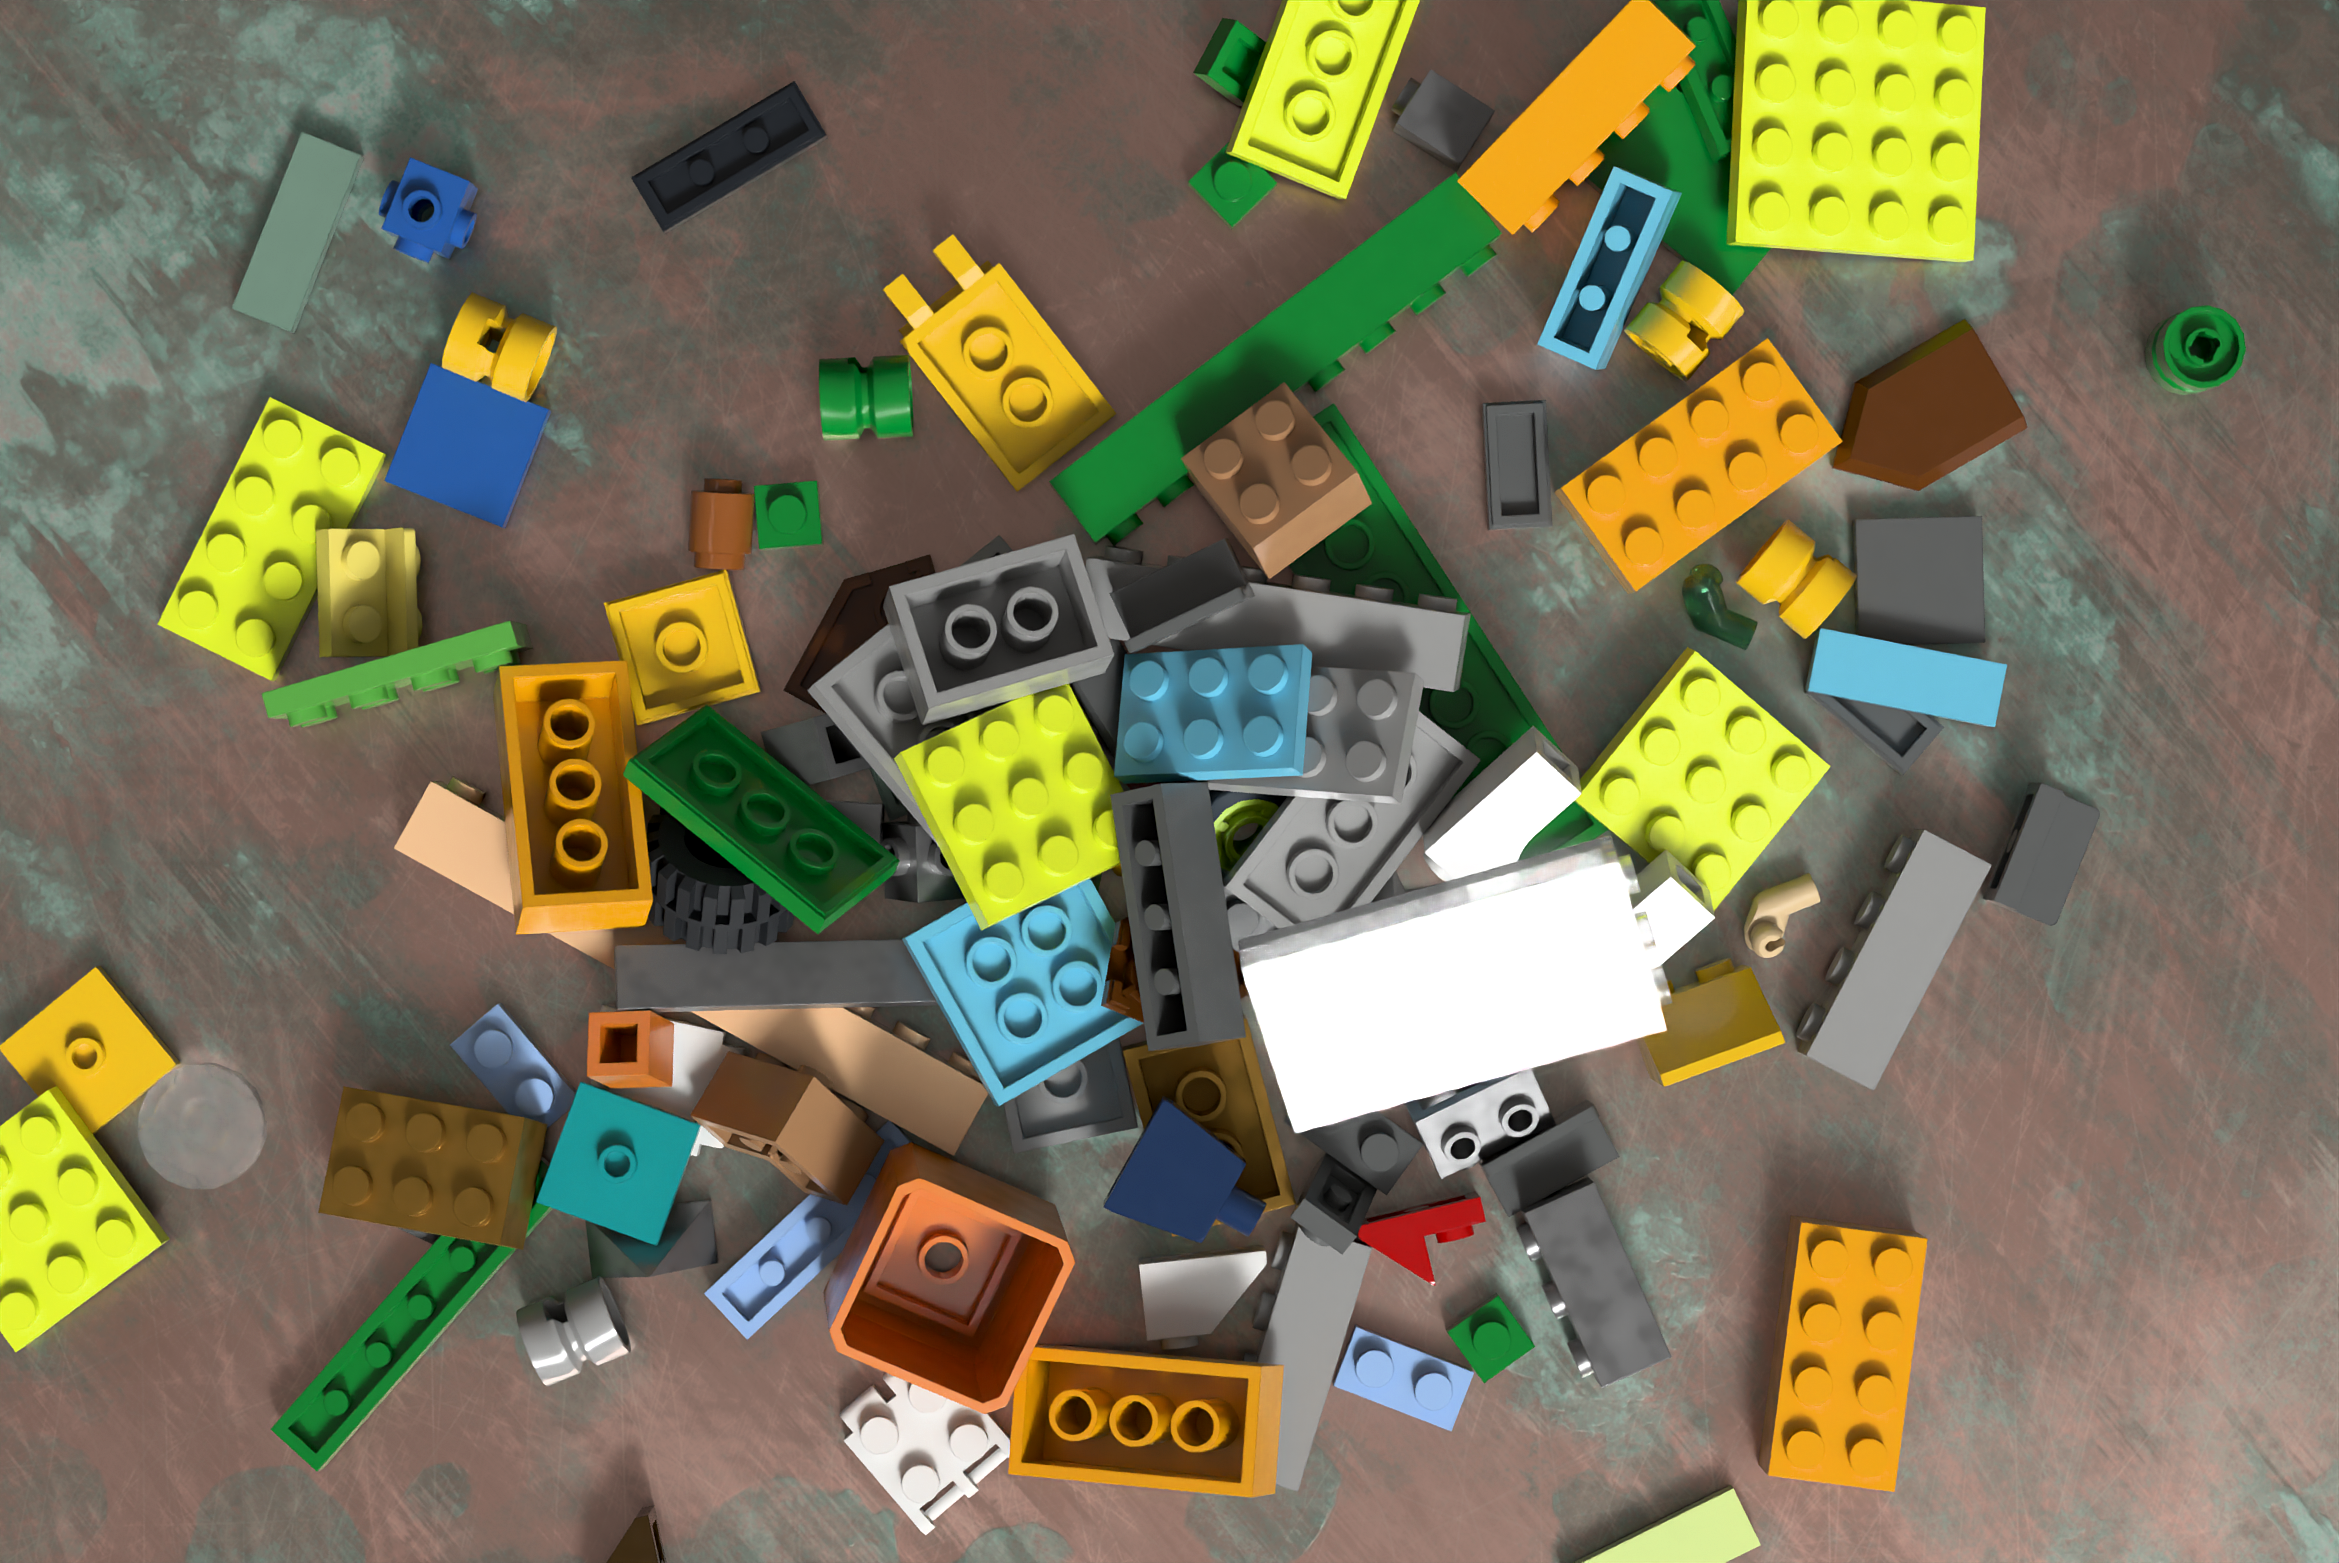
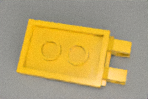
M952 234L933 249L932 252L958 284L930 306L927 305L904 274H901L883 288V291L908 322L898 330L904 337L899 341L1015 491L1018 492L1117 413L1002 265L998 263L993 267L989 260H987L978 267Z

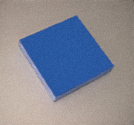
M430 363L384 481L506 528L551 410L529 401H521L499 392L491 386L478 381L475 382Z

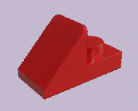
M1474 1191L1366 1217L1359 1230L1358 1237L1366 1244L1435 1286L1424 1236L1436 1234L1437 1243L1464 1239L1474 1235V1224L1486 1222L1481 1198Z

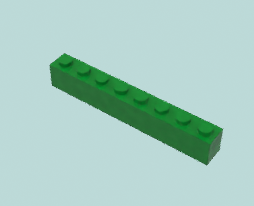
M1456 172L1049 481L1050 486L1095 545L1106 537L1113 546L1117 545L1144 524L1137 514L1153 501L1158 499L1165 508L1193 487L1194 484L1189 479V472L1181 458L1285 382L1294 394L1307 384L1311 386L1315 393L1346 370L1339 361L1357 346H1360L1364 353L1368 354L1396 332L1390 324L1391 320L1409 307L1416 316L1446 294V291L1440 285L1441 282L1458 269H1461L1464 275L1469 277L1497 255L1490 245L1497 241L1502 233L1479 202L1457 182L1460 177Z

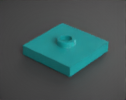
M581 1081L536 1202L657 1246L701 1125Z

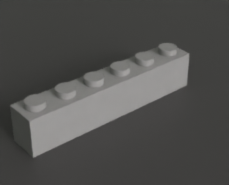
M1106 546L1104 557L1091 556L1086 558L1085 568L1108 637L1111 639L1127 641L1130 639V636L1109 593L1166 567L1142 563L1144 551ZM1168 555L1167 566L1184 557ZM1241 566L1254 592V597L1153 644L1155 646L1187 651L1303 644L1312 652L1311 666L1413 672L1424 680L1423 687L1454 692L1460 687L1471 613L1456 611L1457 599L1419 594L1418 605L1392 601L1394 589L1356 584L1354 595L1330 591V579L1293 574L1292 585L1267 582V576L1260 568Z

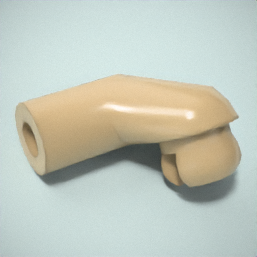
M1809 873L1764 890L1754 898L1743 929L1745 943L1758 956L1771 958L1780 954L1786 943L1782 937L1789 915L1820 902L1818 890Z

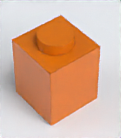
M652 1011L589 1012L587 1077L610 1088L672 1087L674 1023Z

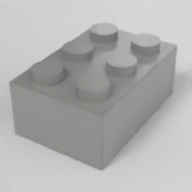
M1074 534L889 586L883 604L922 726L1103 674L1114 656Z

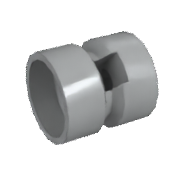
M601 1276L568 1288L565 1300L562 1302H558L549 1296L516 1311L517 1323L526 1351L538 1376L546 1386L579 1374L583 1361L589 1359L599 1366L631 1351L630 1339L621 1312L610 1288Z

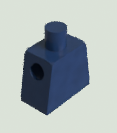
M1163 1095L1107 1194L1103 1207L1113 1213L1202 1243L1216 1219L1249 1237L1267 1203L1235 1186L1246 1165L1245 1159L1173 1100Z

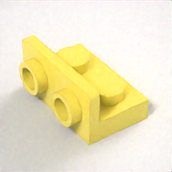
M414 528L316 530L319 657H387L419 647L418 640L422 633V616L417 608V575L420 570L421 557L416 545Z

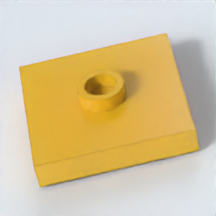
M721 570L604 603L619 660H627L632 707L638 726L701 709L706 704L713 706L762 692L728 570Z
M101 966L93 968L0 1045V1051L38 1097L47 1090L58 1086L93 1135L180 1064L175 1055Z

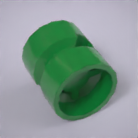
M2209 305L2191 307L2158 323L2150 333L2144 350L2146 368L2153 380L2166 391L2180 395L2200 393L2221 385L2235 375L2242 366L2246 346L2241 327L2237 320L2226 311Z
M909 355L874 356L868 367H862L855 357L819 359V398L824 441L859 439L865 428H871L877 438L913 437V392Z

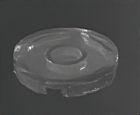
M217 1063L189 1064L165 1074L147 1092L138 1114V1141L147 1162L165 1180L187 1189H215L240 1178L258 1160L267 1138V1121H265L263 1103L257 1089L239 1072Z

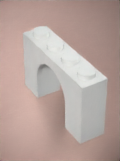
M1532 726L1447 803L1423 834L1425 852L1423 857L1431 870L1445 882H1450L1454 879L1469 893V901L1484 919L1491 923L1498 919L1513 933L1512 937L1516 946L1529 960L1534 963H1539L1543 960L1557 973L1556 977L1560 986L1574 1001L1583 1003L1587 1000L1603 1015L1715 918L1710 890L1673 855L1665 850L1618 892L1592 905L1580 907L1561 906L1547 902L1532 893L1523 884L1516 872V865L1521 852L1540 830L1582 794L1578 767L1540 731Z

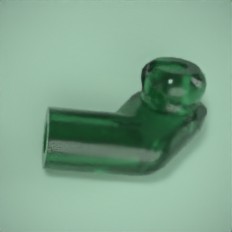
M1698 564L1690 570L1689 576L1683 581L1682 597L1692 625L1700 632L1746 650L1753 638L1758 622L1727 609L1720 586L1723 582V576L1717 567L1711 564Z

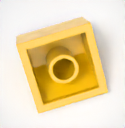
M1731 958L1695 970L1698 981L1674 989L1672 981L1667 980L1635 992L1638 1003L1625 1007L1650 1079L1665 1087L1785 1043L1781 1029L1751 967L1746 965L1734 967Z

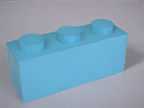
M1613 167L1537 345L1594 370L1606 369L1680 199L1681 192L1625 168Z

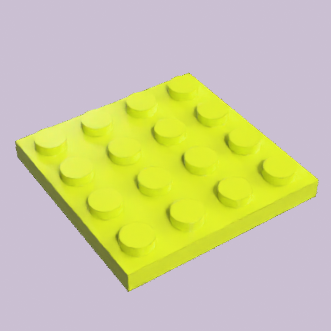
M1738 0L1727 244L1951 262L1974 260L1986 7L1911 0Z

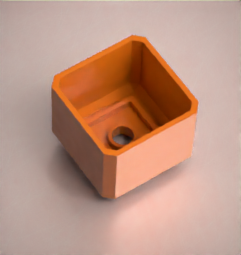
M912 1142L890 1150L823 1291L828 1328L837 1352L983 1414L1007 1406L1075 1264L1056 1205ZM941 1242L951 1243L961 1251L959 1263L953 1269L946 1272L934 1271L925 1263L927 1251L933 1245Z

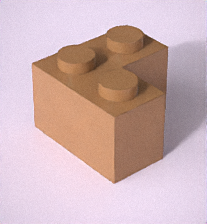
M728 1051L690 1115L726 1148L768 1160L803 1192L846 1206L884 1143V1140L865 1123L869 1117L868 1114L854 1103L836 1097L830 1091L833 1082L824 1074L806 1065H800L797 1071L791 1070L779 1060L761 1052H758L755 1058H750Z

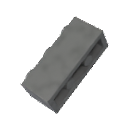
M1589 1177L1562 1188L1533 1205L1522 1209L1521 1213L1526 1223L1515 1227L1529 1260L1532 1262L1542 1258L1551 1281L1542 1284L1541 1287L1556 1320L1565 1316L1569 1318L1577 1338L1567 1342V1345L1582 1378L1593 1373L1596 1381L1604 1388L1672 1357L1598 1189Z

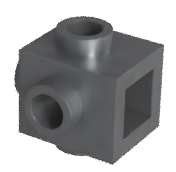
M908 810L907 821L882 823L883 841L881 845L900 860L894 874L884 882L885 899L915 903L965 899L939 846Z

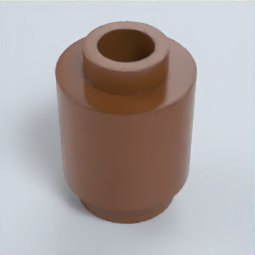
M704 478V490H691L688 551L694 552V567L723 570L745 569V554H752L754 493L742 492V480Z

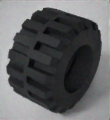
M660 806V815H653L648 823L646 838L653 902L648 918L654 926H664L663 935L672 941L678 939L685 940L686 947L699 951L701 947L712 948L713 954H727V949H738L740 953L754 951V944L758 942L767 946L777 940L778 932L786 933L790 929L795 915Z

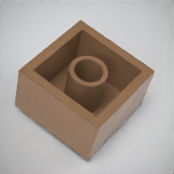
M1285 382L1181 458L1198 491L1268 579L1279 573L1372 504L1357 470Z

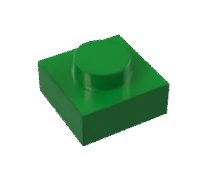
M1222 18L1193 73L1235 105L1243 106L1266 42L1238 20Z
M1228 142L1188 181V186L1232 230L1277 186V182L1263 168L1225 153Z
M818 481L754 486L760 550L824 545Z
M1497 1293L1446 1329L1483 1383H1486L1535 1347Z

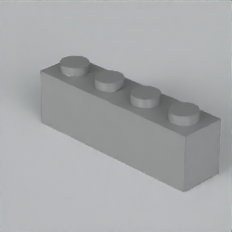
M1914 829L1909 838L1900 835L1884 864V868L1891 871V874L1881 893L1878 894L1875 891H1871L1857 914L1855 924L1862 929L1851 950L1842 947L1829 967L1825 980L1833 985L1822 1006L1813 1003L1798 1027L1796 1036L1802 1039L1803 1042L1797 1052L1874 1091L1992 865L1924 829Z
M1297 1222L1292 1234L1284 1231L1280 1233L1271 1267L1281 1270L1274 1294L1263 1291L1258 1304L1252 1328L1263 1332L1256 1355L1245 1352L1242 1361L1284 1365L1276 1485L1298 1492L1372 1247L1359 1238H1355L1342 1255L1331 1246H1320L1311 1241L1301 1231Z

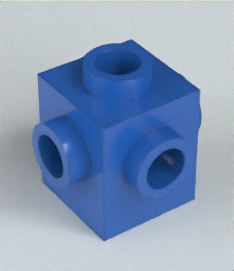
M410 157L401 181L392 180L383 195L379 216L384 217L385 221L381 229L397 238L393 249L426 263L430 262L433 253L450 259L455 246L463 249L473 232L477 214L471 212L470 208L478 188L468 180ZM434 207L433 216L428 221L422 222L424 211Z

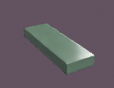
M301 132L232 309L295 334L364 160L363 156Z

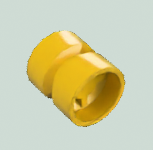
M1682 260L1658 288L1662 300L1659 303L1647 302L1624 331L1651 359L1674 376L1687 382L1710 355L1707 342L1710 339L1722 340L1745 311L1739 302L1719 283L1699 268Z
M472 292L461 307L449 334L443 353L442 368L475 382L484 376L490 377L493 389L527 402L536 390L547 366L555 343L557 327L524 313L515 319L509 318L508 309L505 305ZM492 339L500 342L496 353L488 351Z
M1788 519L1780 525L1758 550L1735 583L1762 605L1773 601L1780 603L1779 617L1803 639H1806L1821 625L1855 582L1857 575L1829 554L1818 558L1813 556L1815 541Z

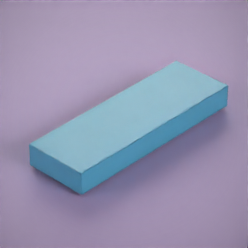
M1818 628L1805 691L1995 727L2007 664Z

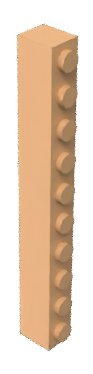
M452 776L448 785L441 781H430L394 849L514 914L504 815L481 804L486 793L455 776ZM648 917L645 927L549 932L552 936L614 970L615 946L686 944V941L683 939L672 941L663 935L664 926H654ZM875 1007L691 1011L798 1070L800 1065H806L821 1072L833 1082L831 1089L953 1156L988 1095L969 1058L953 1051L949 1060L927 1049L931 1038L915 1028L897 1021L892 1030L872 1019L871 1016L876 1009Z

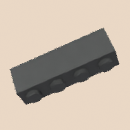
M1208 782L1164 783L1110 795L1148 1051L1194 1047L1245 1038V1026Z

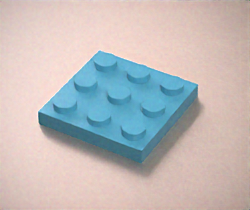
M1091 879L982 931L968 903L965 902L902 938L995 1106H1001L1143 1024L1140 1021L1101 1006L1115 922Z

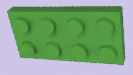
M510 620L261 694L268 718L288 719L290 727L300 725L303 728L338 718L335 706L350 702L352 709L361 707L362 710L397 701L399 697L396 689L412 684L414 691L423 690V692L453 685L460 682L458 670L474 666L476 673L484 672V674L497 672L499 666L519 665L521 661L518 653L533 649L527 625Z

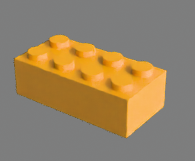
M1630 0L1461 175L1457 182L1512 235L1522 225L1533 233L1559 206L1560 200L1553 193L1568 178L1578 186L1603 161L1605 154L1598 147L1614 131L1624 139L1650 112V108L1643 100L1659 84L1667 92H1670L1696 65L1695 61L1688 55L1696 47L1695 42L1652 0Z
M1767 338L1554 493L1627 594H1630L1646 585L1843 441Z
M627 660L499 666L493 692V704L516 934L645 927L653 902L642 792L623 776L629 759L637 754Z
M1790 1216L1758 1465L1768 1476L1895 1492L1928 1238L1916 1231Z
M1036 1344L1014 1389L1008 1474L1252 1498L1275 1494L1284 1365Z

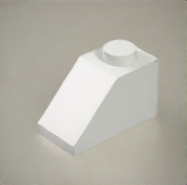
M1264 1244L1139 1258L1147 1341L1160 1339L1161 1349H1179L1199 1345L1198 1335L1212 1333L1266 1266L1267 1257Z

